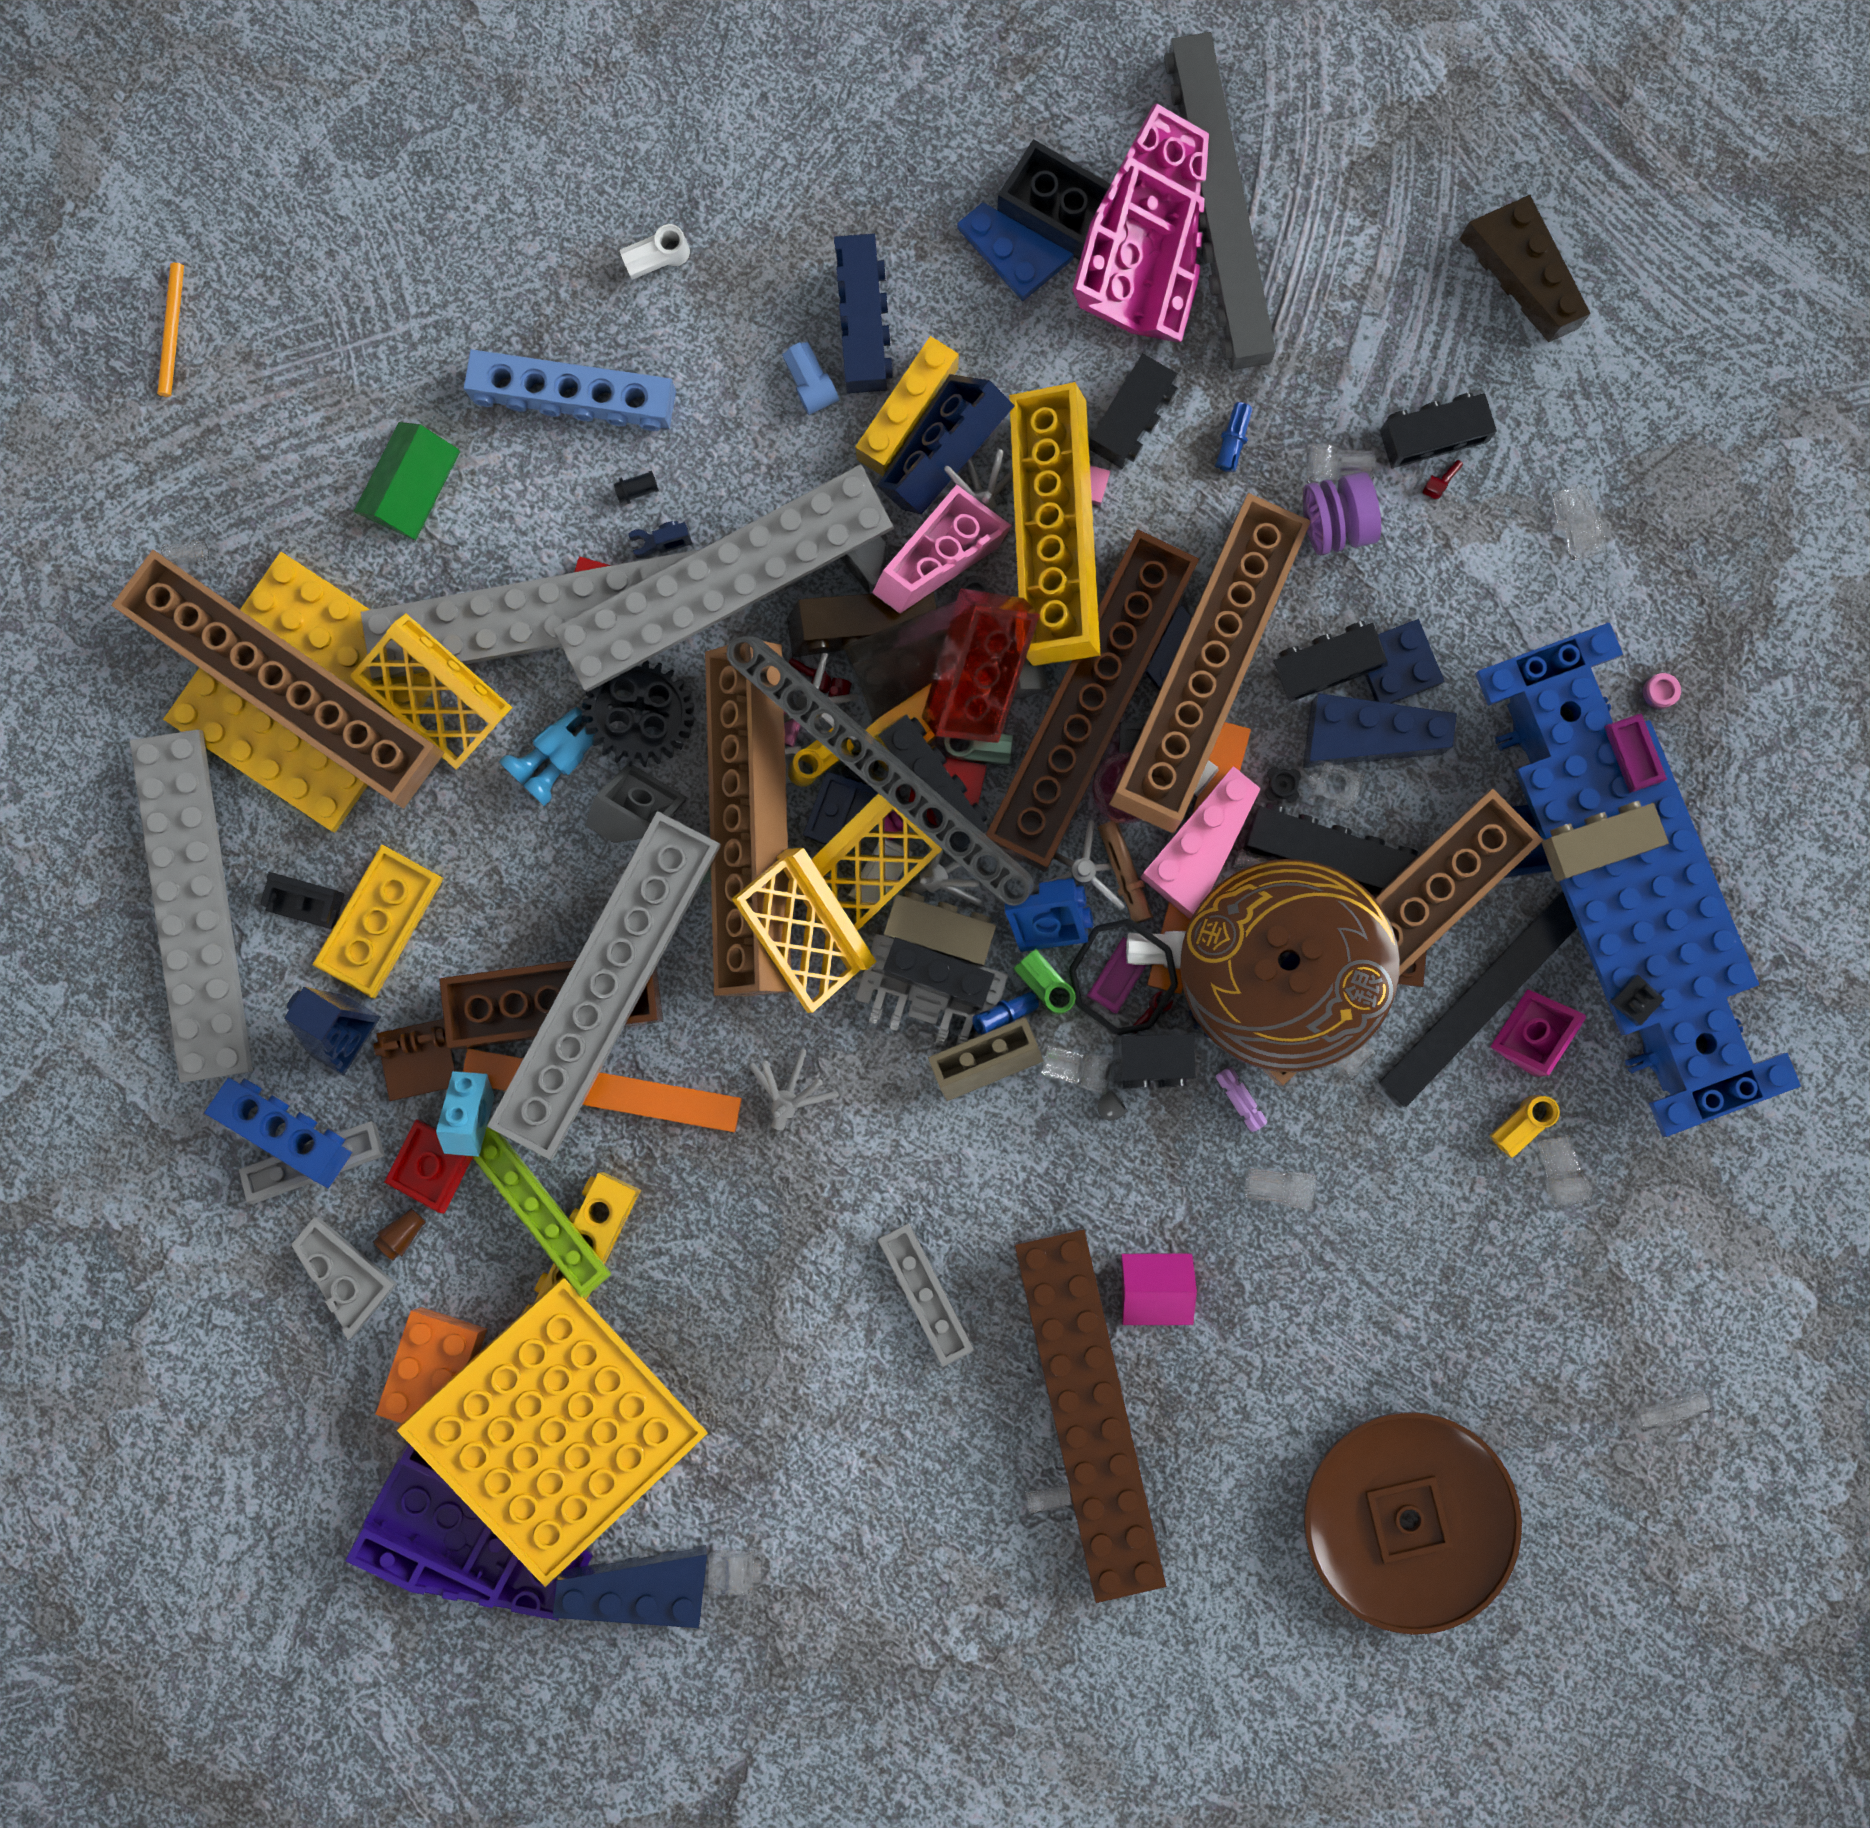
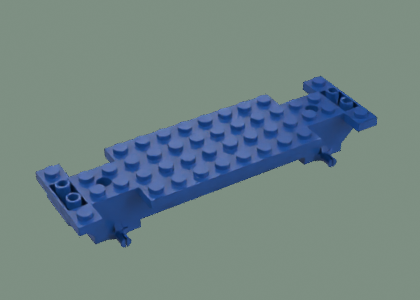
M1609 622L1477 671L1475 675L1488 706L1510 698V703L1507 704V707L1513 719V731L1495 737L1496 744L1501 743L1497 746L1500 751L1519 744L1528 756L1530 764L1514 772L1543 841L1552 837L1550 830L1570 823L1573 830L1586 825L1584 819L1603 812L1606 813L1607 818L1620 814L1619 807L1635 801H1640L1641 806L1651 803L1655 804L1669 844L1561 880L1559 883L1621 1036L1639 1030L1643 1040L1644 1054L1625 1060L1626 1066L1636 1064L1628 1067V1071L1633 1074L1636 1071L1650 1067L1657 1075L1662 1090L1670 1093L1668 1096L1649 1102L1662 1137H1668L1799 1088L1801 1084L1788 1053H1780L1754 1064L1741 1035L1743 1026L1738 1027L1741 1022L1739 1019L1734 1018L1726 997L1759 985V982L1651 720L1645 721L1667 780L1629 793L1604 728L1606 725L1613 723L1609 713L1611 705L1610 703L1606 705L1609 700L1607 697L1602 696L1591 669L1623 655ZM1561 707H1567L1572 711V722L1562 718L1560 714ZM1637 974L1665 998L1641 1026H1636L1609 1002L1629 979ZM1699 1035H1702L1707 1041V1049L1703 1054L1696 1048V1039Z

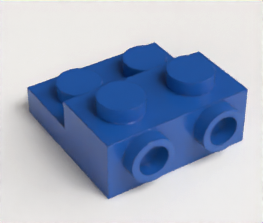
M1074 878L1039 883V894L1030 895L1026 901L1016 906L1005 903V913L1020 952L1087 943L1088 928H1093L1091 908L1085 907L1086 894L1084 886H1076Z

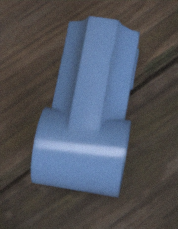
M799 342L789 347L782 354L797 385L796 391L808 415L839 401L837 391L829 375L823 373L808 342Z

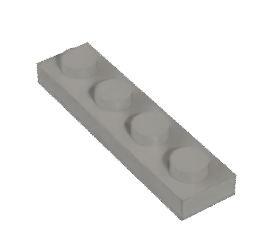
M372 1121L337 1133V1135L345 1139L342 1146L353 1152L340 1172L385 1156L377 1125ZM314 1142L304 1146L303 1154L308 1153L312 1149ZM271 1157L239 1169L246 1201L252 1205L315 1182L276 1157Z
M910 1223L879 1238L878 1242L942 1367L974 1351Z

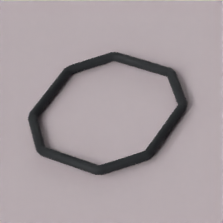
M1130 919L1095 926L1088 936V942L1083 944L1069 969L1077 1007L1116 1035L1152 1028L1178 987L1171 948ZM1129 926L1165 952L1171 985L1147 1023L1117 1028L1082 1002L1076 969L1099 932Z

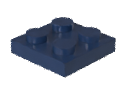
M1419 619L1378 634L1388 666L1365 675L1376 702L1392 704L1445 682Z

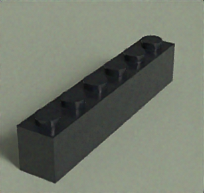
M1266 804L1265 807L1259 806L1254 811L1243 846L1245 851L1273 860L1297 859L1327 865L1353 878L1365 889L1379 893L1419 853L1417 850L1409 847L1398 846V849L1384 846L1385 841L1374 836L1366 835L1364 839L1351 835L1352 830L1343 826L1332 825L1331 828L1319 825V820L1312 816L1299 814L1297 818L1285 814L1286 809L1274 804Z

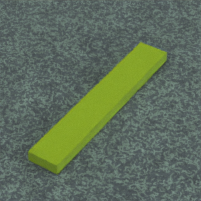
M487 1127L479 1157L473 1156V1159L580 1297H587L611 1275V1272L505 1137Z

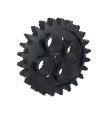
M647 660L643 662L641 667L636 666L589 692L586 691L588 698H584L582 701V708L586 710L582 712V721L588 723L585 726V733L587 735L595 734L592 738L593 746L604 744L602 748L603 756L611 751L615 752V763H618L624 756L628 759L629 767H632L635 759H640L642 766L646 767L648 758L651 757L657 764H660L662 753L670 759L673 758V747L682 750L684 745L682 738L689 739L691 729L688 727L693 726L695 718L690 715L694 712L695 705L688 702L691 697V691H681L684 686L683 679L675 682L672 681L674 670H670L665 674L661 673L662 663L660 662L652 669L649 668V661ZM626 690L632 695L628 698H621L616 695V692ZM661 696L666 702L657 704L651 701L650 698ZM635 710H641L642 714L635 715ZM620 721L626 724L627 727L617 730L610 724ZM648 727H656L661 731V733L658 735H650L645 731V729Z

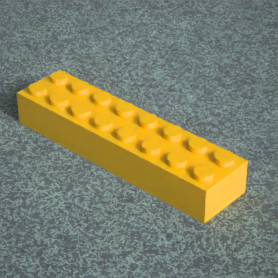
M1076 382L1009 395V400L1015 405L1010 411L1021 653L1033 666L1101 656L1086 399Z

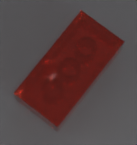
M960 588L921 717L935 736L999 743L1040 616L1024 598Z

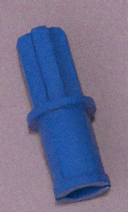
M1242 402L1234 404L1227 430L1221 434L1223 441L1215 467L1220 468L1222 471L1236 472L1243 444H1246L1248 441L1245 434L1252 414V407L1249 404Z
M1032 992L1025 993L1008 1002L1005 1000L998 1001L992 1009L974 1015L972 1018L973 1026L978 1034L983 1035L1035 1011L1039 1007V1001Z

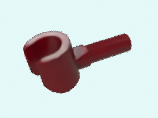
M1456 460L1441 479L1431 475L1422 493L1433 499H1439L1452 477L1463 466V462Z
M791 658L788 663L794 669L811 677V683L813 684L817 669L809 668L796 659ZM826 671L823 673L819 690L825 694L828 693L832 682Z
M832 678L828 697L849 694L852 683L842 678Z
M1159 991L1151 997L1149 1008L1133 1025L1149 1021L1158 1006L1156 998L1164 991ZM1173 1000L1166 1005L1161 1014H1164L1172 1007Z

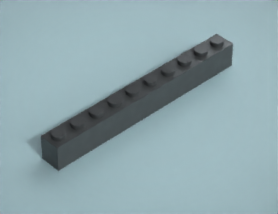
M1205 32L1172 38L1169 53L1164 54L1166 73L1172 74L1174 83L1170 88L1173 106L1178 105L1179 117L1209 133L1206 181L1201 182V197L1205 198L1204 212L1199 213L1198 231L1204 232L1206 243L1202 244V254L1205 264L1210 263L1212 275H1209L1208 278L1209 290L1212 296L1216 295L1218 307H1215V319L1217 327H1223L1225 339L1221 340L1224 360L1229 359L1231 371L1271 364L1276 349L1212 33Z

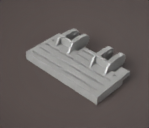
M876 934L870 952L877 962L868 970H864L855 998L857 1001L870 1004L874 990L878 991L870 1015V1023L877 1024L880 1020L886 994L899 997L895 1012L892 1013L890 1019V1029L898 1030L908 1000L912 1002L908 1017L936 1025L940 1011L945 1012L936 1039V1043L941 1045L947 1040L952 1015L966 1018L956 1043L959 1045L968 1040L973 1024V1016L992 1009L998 1001H1001L1009 974L954 957L951 958L995 974L982 1011L884 975L883 968L894 939ZM975 1032L974 1037L981 1036V1034Z

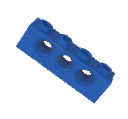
M228 1077L204 1113L329 1189L353 1153L342 1146L345 1139L329 1129L324 1134L314 1129L317 1122L301 1112L296 1117L286 1112L290 1106L273 1095L270 1096L268 1101L259 1096L262 1089L244 1078L239 1084ZM257 1106L256 1115L248 1120L250 1110ZM285 1123L284 1132L276 1137V1129L279 1125ZM313 1140L312 1149L308 1153L303 1154L305 1144Z

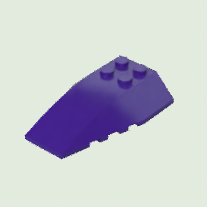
M407 1443L370 1508L345 1561L412 1593L440 1595L443 1599L471 1601L478 1603L479 1606L511 1609V1612L558 1621L559 1618H553L558 1576L545 1587L418 1452ZM585 1549L565 1569L588 1566L593 1554L588 1549Z

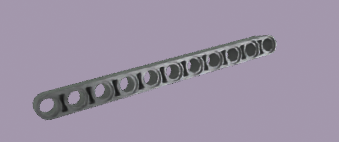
M756 636L738 637L729 643L726 655L734 668L992 893L1008 905L1016 906L1026 901L1034 887L1033 878L1029 872L780 655ZM744 643H748L753 649V657L749 662L743 660L740 654V648ZM771 666L777 668L780 673V681L777 685L771 684L767 679V671ZM796 690L803 691L807 696V704L803 709L797 707L794 703L793 696ZM823 713L831 715L834 719V728L831 732H827L821 727L820 718ZM849 737H855L861 742L862 748L859 755H853L847 749ZM876 760L883 761L888 766L889 773L887 778H880L874 773L873 767ZM902 784H909L915 789L916 798L913 802H908L902 798L900 794ZM932 807L940 810L943 815L941 825L930 823L927 818L929 808ZM962 831L969 836V848H960L955 844V832ZM983 855H990L997 861L996 871L989 872L983 869L980 863ZM1009 879H1018L1024 884L1025 890L1022 895H1014L1008 890L1007 882Z

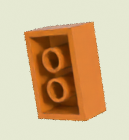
M423 1307L411 1310L375 1415L403 1423L480 1353L487 1328Z

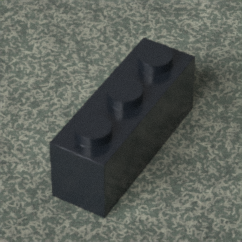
M1142 353L1090 437L1089 450L1121 469L1124 468L1128 460L1134 462L1144 445L1140 442L1145 432L1151 434L1161 418L1157 412L1162 404L1169 406L1178 390V387L1174 386L1178 373Z
M1471 392L1464 393L1455 397L1452 400L1453 402L1441 405L1439 401L1431 402L1422 406L1420 411L1408 414L1407 410H1402L1388 416V419L1380 429V434L1391 469L1488 443L1497 432L1486 394L1473 396Z
M1360 621L1345 628L1346 633L1336 637H1332L1331 633L1317 637L1312 640V646L1302 650L1298 646H1294L1279 653L1280 658L1273 661L1289 703L1387 667L1388 661L1374 623L1366 625L1365 621Z
M897 937L894 939L883 968L884 975L979 1011H982L995 976L994 973Z

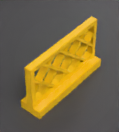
M407 613L389 627L386 634L349 676L398 720L445 752L442 758L456 770L513 708ZM391 639L403 648L404 660H388L386 645ZM380 653V660H374ZM368 666H381L384 683H373L362 673ZM389 667H405L408 684H391ZM413 667H424L430 672L431 684H415ZM392 690H409L411 707H400L394 702ZM416 690H432L434 707H418ZM440 690H450L457 696L458 707H442ZM419 714H435L437 730H426L420 723ZM443 714H459L461 730H445ZM466 714H478L488 725L483 730H468ZM446 737H462L464 752L459 757L447 748ZM469 737H476L470 744Z
M878 793L811 860L825 882L832 884V893L837 901L838 884H856V902H838L842 908H856V923L853 926L858 931L943 849ZM892 809L903 819L904 832L885 831V816ZM879 823V831H871ZM909 826H910L915 832H909ZM864 837H879V855H862L861 840ZM885 837L904 838V856L885 855ZM909 838L923 839L932 850L924 857L910 856ZM855 846V854H847ZM840 860H855V878L837 877V863ZM861 861H879L880 879L861 878ZM885 862H904V877L900 880L886 879ZM910 863H917V864L910 870ZM831 870V877H824ZM862 885H880V900L876 903L862 902ZM886 886H893V887L886 893ZM862 909H869V910L862 916Z
M785 849L776 857L778 861L735 895L732 900L806 1012L813 1013L860 970H868L877 961L805 849ZM782 869L789 879L787 893L774 890L775 875ZM755 892L764 894L762 914L754 913L746 902V899ZM773 895L786 897L784 918L770 915ZM795 899L803 900L807 906L806 921L792 919ZM770 920L783 922L781 943L772 941L768 935ZM792 924L805 926L803 946L789 944ZM813 927L822 929L826 936L824 950L811 948ZM789 949L802 951L800 971L791 970L787 964ZM810 952L823 954L821 974L808 972ZM832 956L840 957L847 968L838 977L829 976ZM807 977L820 979L819 994L812 1000L806 992Z

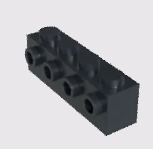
M907 714L903 715L874 736L879 743L980 831L984 833L988 830L984 824L987 816L976 802L972 805L969 803L964 795L967 792V788L956 774L951 777L943 766L947 763V760L936 746L930 748L923 738L927 732L916 717L910 720ZM909 785L916 795L915 789L911 785ZM932 807L929 808L927 812L937 825H941L943 815L940 810ZM957 831L954 834V842L958 847L964 848L970 843V838L966 833Z

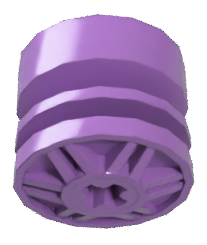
M1367 472L1341 476L1337 489L1333 482L1328 479L1323 480L1320 486L1315 482L1305 485L1303 488V517L1311 521L1307 533L1316 554L1320 556L1329 554L1331 548L1336 552L1342 551L1345 547L1346 538L1350 545L1355 548L1375 544L1380 540V507L1375 487Z

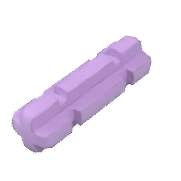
M1227 1067L1216 1075L1217 1081L1222 1088L1227 1089L1225 1093L1240 1116L1244 1115V1122L1249 1130L1254 1132L1267 1124L1266 1118L1261 1111H1257V1104L1244 1084L1238 1082L1237 1079L1239 1077L1232 1067Z

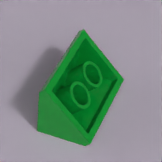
M398 422L354 512L416 541L461 451L421 424Z

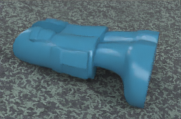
M579 707L571 709L553 725L550 724L545 727L532 740L535 747L532 752L522 758L505 755L499 761L543 806L550 802L552 797L551 788L561 773L569 775L585 757L584 754L592 746V738L595 734L587 735L585 728L576 736L571 733L582 722L583 711ZM546 759H550L551 763L538 776L531 777Z

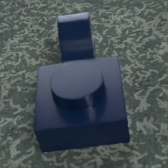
M666 522L660 525L658 530L652 531V534H648L641 529L633 530L628 534L631 541L638 539L645 541L642 548L633 550L636 558H645L656 551L664 553L693 544L685 522Z

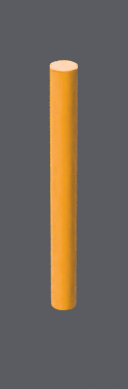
M175 262L170 263L157 391V394L163 397L172 396L184 265Z

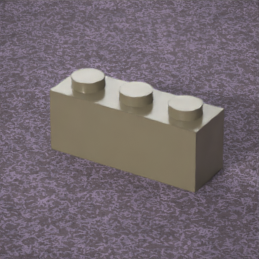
M1635 801L1619 807L1620 814L1607 818L1606 813L1603 812L1584 819L1586 825L1573 830L1570 823L1550 830L1552 837L1541 843L1555 881L1558 882L1669 844L1655 804L1651 803L1641 806L1640 801Z
M905 891L904 896L896 894L884 936L892 939L897 937L929 950L984 967L996 929V925L990 923L991 917L976 912H971L970 917L957 913L958 907L944 902H938L936 907L924 903V896Z
M1026 1017L928 1057L946 1101L1044 1062Z

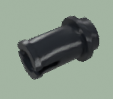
M652 470L623 480L621 477L619 482L613 483L619 503L627 502V504H630L632 499L653 492H659Z

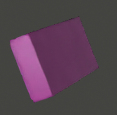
M1642 713L1604 727L1629 793L1667 780Z
M1125 937L1121 939L1087 994L1088 998L1114 1014L1118 1013L1147 966L1127 964V939Z

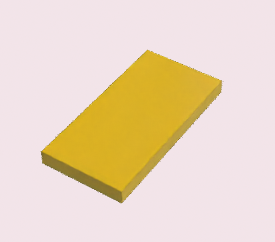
M381 844L312 965L375 999L444 878Z

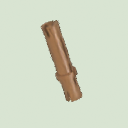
M1114 820L1100 825L1097 829L1103 840L1120 887L1117 891L1119 897L1123 896L1131 920L1139 924L1152 919L1154 916L1151 913L1143 888H1145L1144 881L1138 878L1130 852L1122 835L1119 821Z

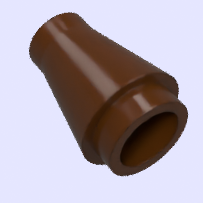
M410 1208L404 1215L378 1231L377 1234L379 1236L373 1243L389 1259L394 1261L399 1255L401 1257L404 1255L426 1221Z

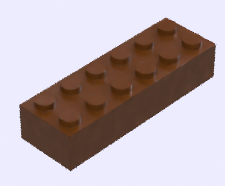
M576 960L439 978L447 1048L459 1050L533 1040ZM657 966L624 1027L663 1022Z

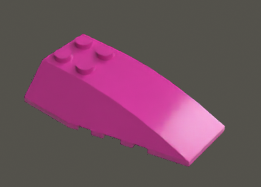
M1159 104L1152 106L1090 223L1072 290L1079 308L1131 334L1178 343L1182 342L1200 274V265L1196 264L1197 249L1201 248L1202 233L1198 232L1199 213L1204 212L1205 198L1201 197V182L1206 181L1209 133Z

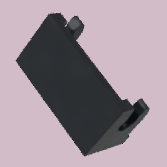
M268 871L267 882L261 898V906L266 907L265 911L333 929L345 894Z

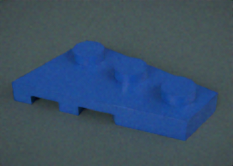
M984 202L957 223V229L1022 302L1074 258V254Z

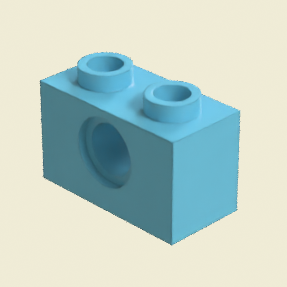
M452 1071L436 1129V1134L444 1154L479 1157L495 1097L487 1074Z

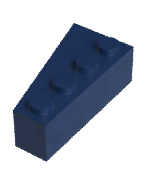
M875 233L834 236L847 394L887 391L886 379L893 378L892 359L885 358L884 346H890L889 325H882L881 314L888 313L887 293H880L879 281H886L884 260H877Z
M949 374L879 481L877 487L902 510L922 515L952 480L944 471V467H951L957 474L1015 405L990 380Z
M1318 693L1311 701L1303 768L1331 764L1341 765L1361 761L1372 762L1392 758L1402 759L1443 755L1453 747L1457 713Z
M303 987L301 991L298 990L292 995L287 1004L289 1011L284 1017L307 1053L343 1076L381 1018V1016L346 995L309 987Z
M706 1545L677 1552L676 1550L662 1552L660 1555L628 1558L625 1561L609 1564L600 1563L565 1569L557 1578L553 1618L699 1628L707 1562Z

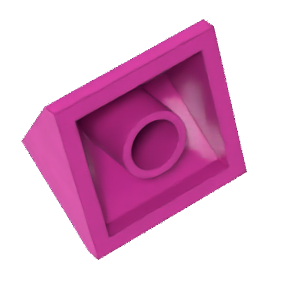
M1527 989L1490 1047L1534 1077L1549 1076L1583 1024L1586 1016L1579 1011Z
M1121 1253L1122 1325H1193L1197 1289L1192 1253Z

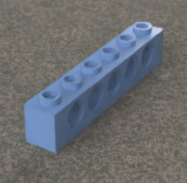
M470 349L464 390L470 399L480 406L492 407L493 403L506 405L508 409L518 412H525L527 408L535 409L544 415L558 417L560 413L573 415L575 419L587 422L593 421V418L604 419L607 423L615 426H626L627 423L638 424L641 428L648 431H659L660 428L670 429L676 389L671 378ZM501 379H511L510 383L506 387H496L497 383ZM544 383L541 391L537 393L530 392V388L534 384ZM567 389H578L573 397H563V393ZM607 392L611 394L608 401L603 403L596 402V398L601 393ZM641 397L645 399L644 403L639 407L633 408L629 406V403L634 398Z

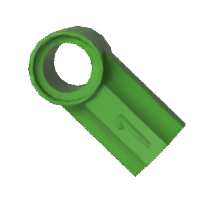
M1037 949L1013 968L1050 1013L1056 1015L1064 1014L1074 1005L1076 998L1073 988L1065 983ZM1054 989L1064 990L1068 995V1004L1063 1008L1054 1007L1049 1000L1051 991Z

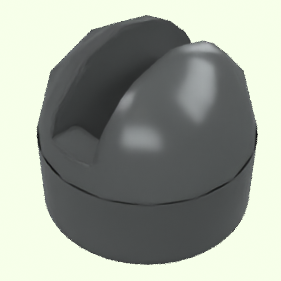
M1112 1090L1103 1095L1098 1103L1100 1116L1108 1121L1118 1120L1128 1112Z

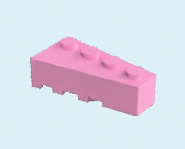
M956 484L883 570L872 593L897 612L902 613L998 549L1012 525Z
M1233 766L1143 872L1140 878L1191 920L1200 903L1211 892L1261 788Z

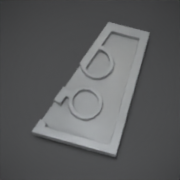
M314 1217L291 1244L310 1278L316 1282L324 1295L325 1303L331 1313L334 1312L343 1327L342 1331L347 1340H351L397 1285L393 1279L319 1217Z

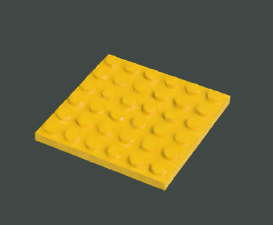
M280 552L240 610L394 716L349 677L367 656L361 612L370 609L283 552ZM369 666L362 673L373 683H384L383 680L374 681L371 679ZM200 667L163 718L164 721L181 732L202 730L205 747L334 833H336L368 786ZM429 671L414 674L415 684H431ZM407 676L391 678V684H408ZM392 690L394 702L400 707H411L409 690ZM416 690L418 707L424 705L432 690Z
M564 1276L397 1427L400 1435L545 1587L708 1434L706 1429L587 1300L580 1297Z

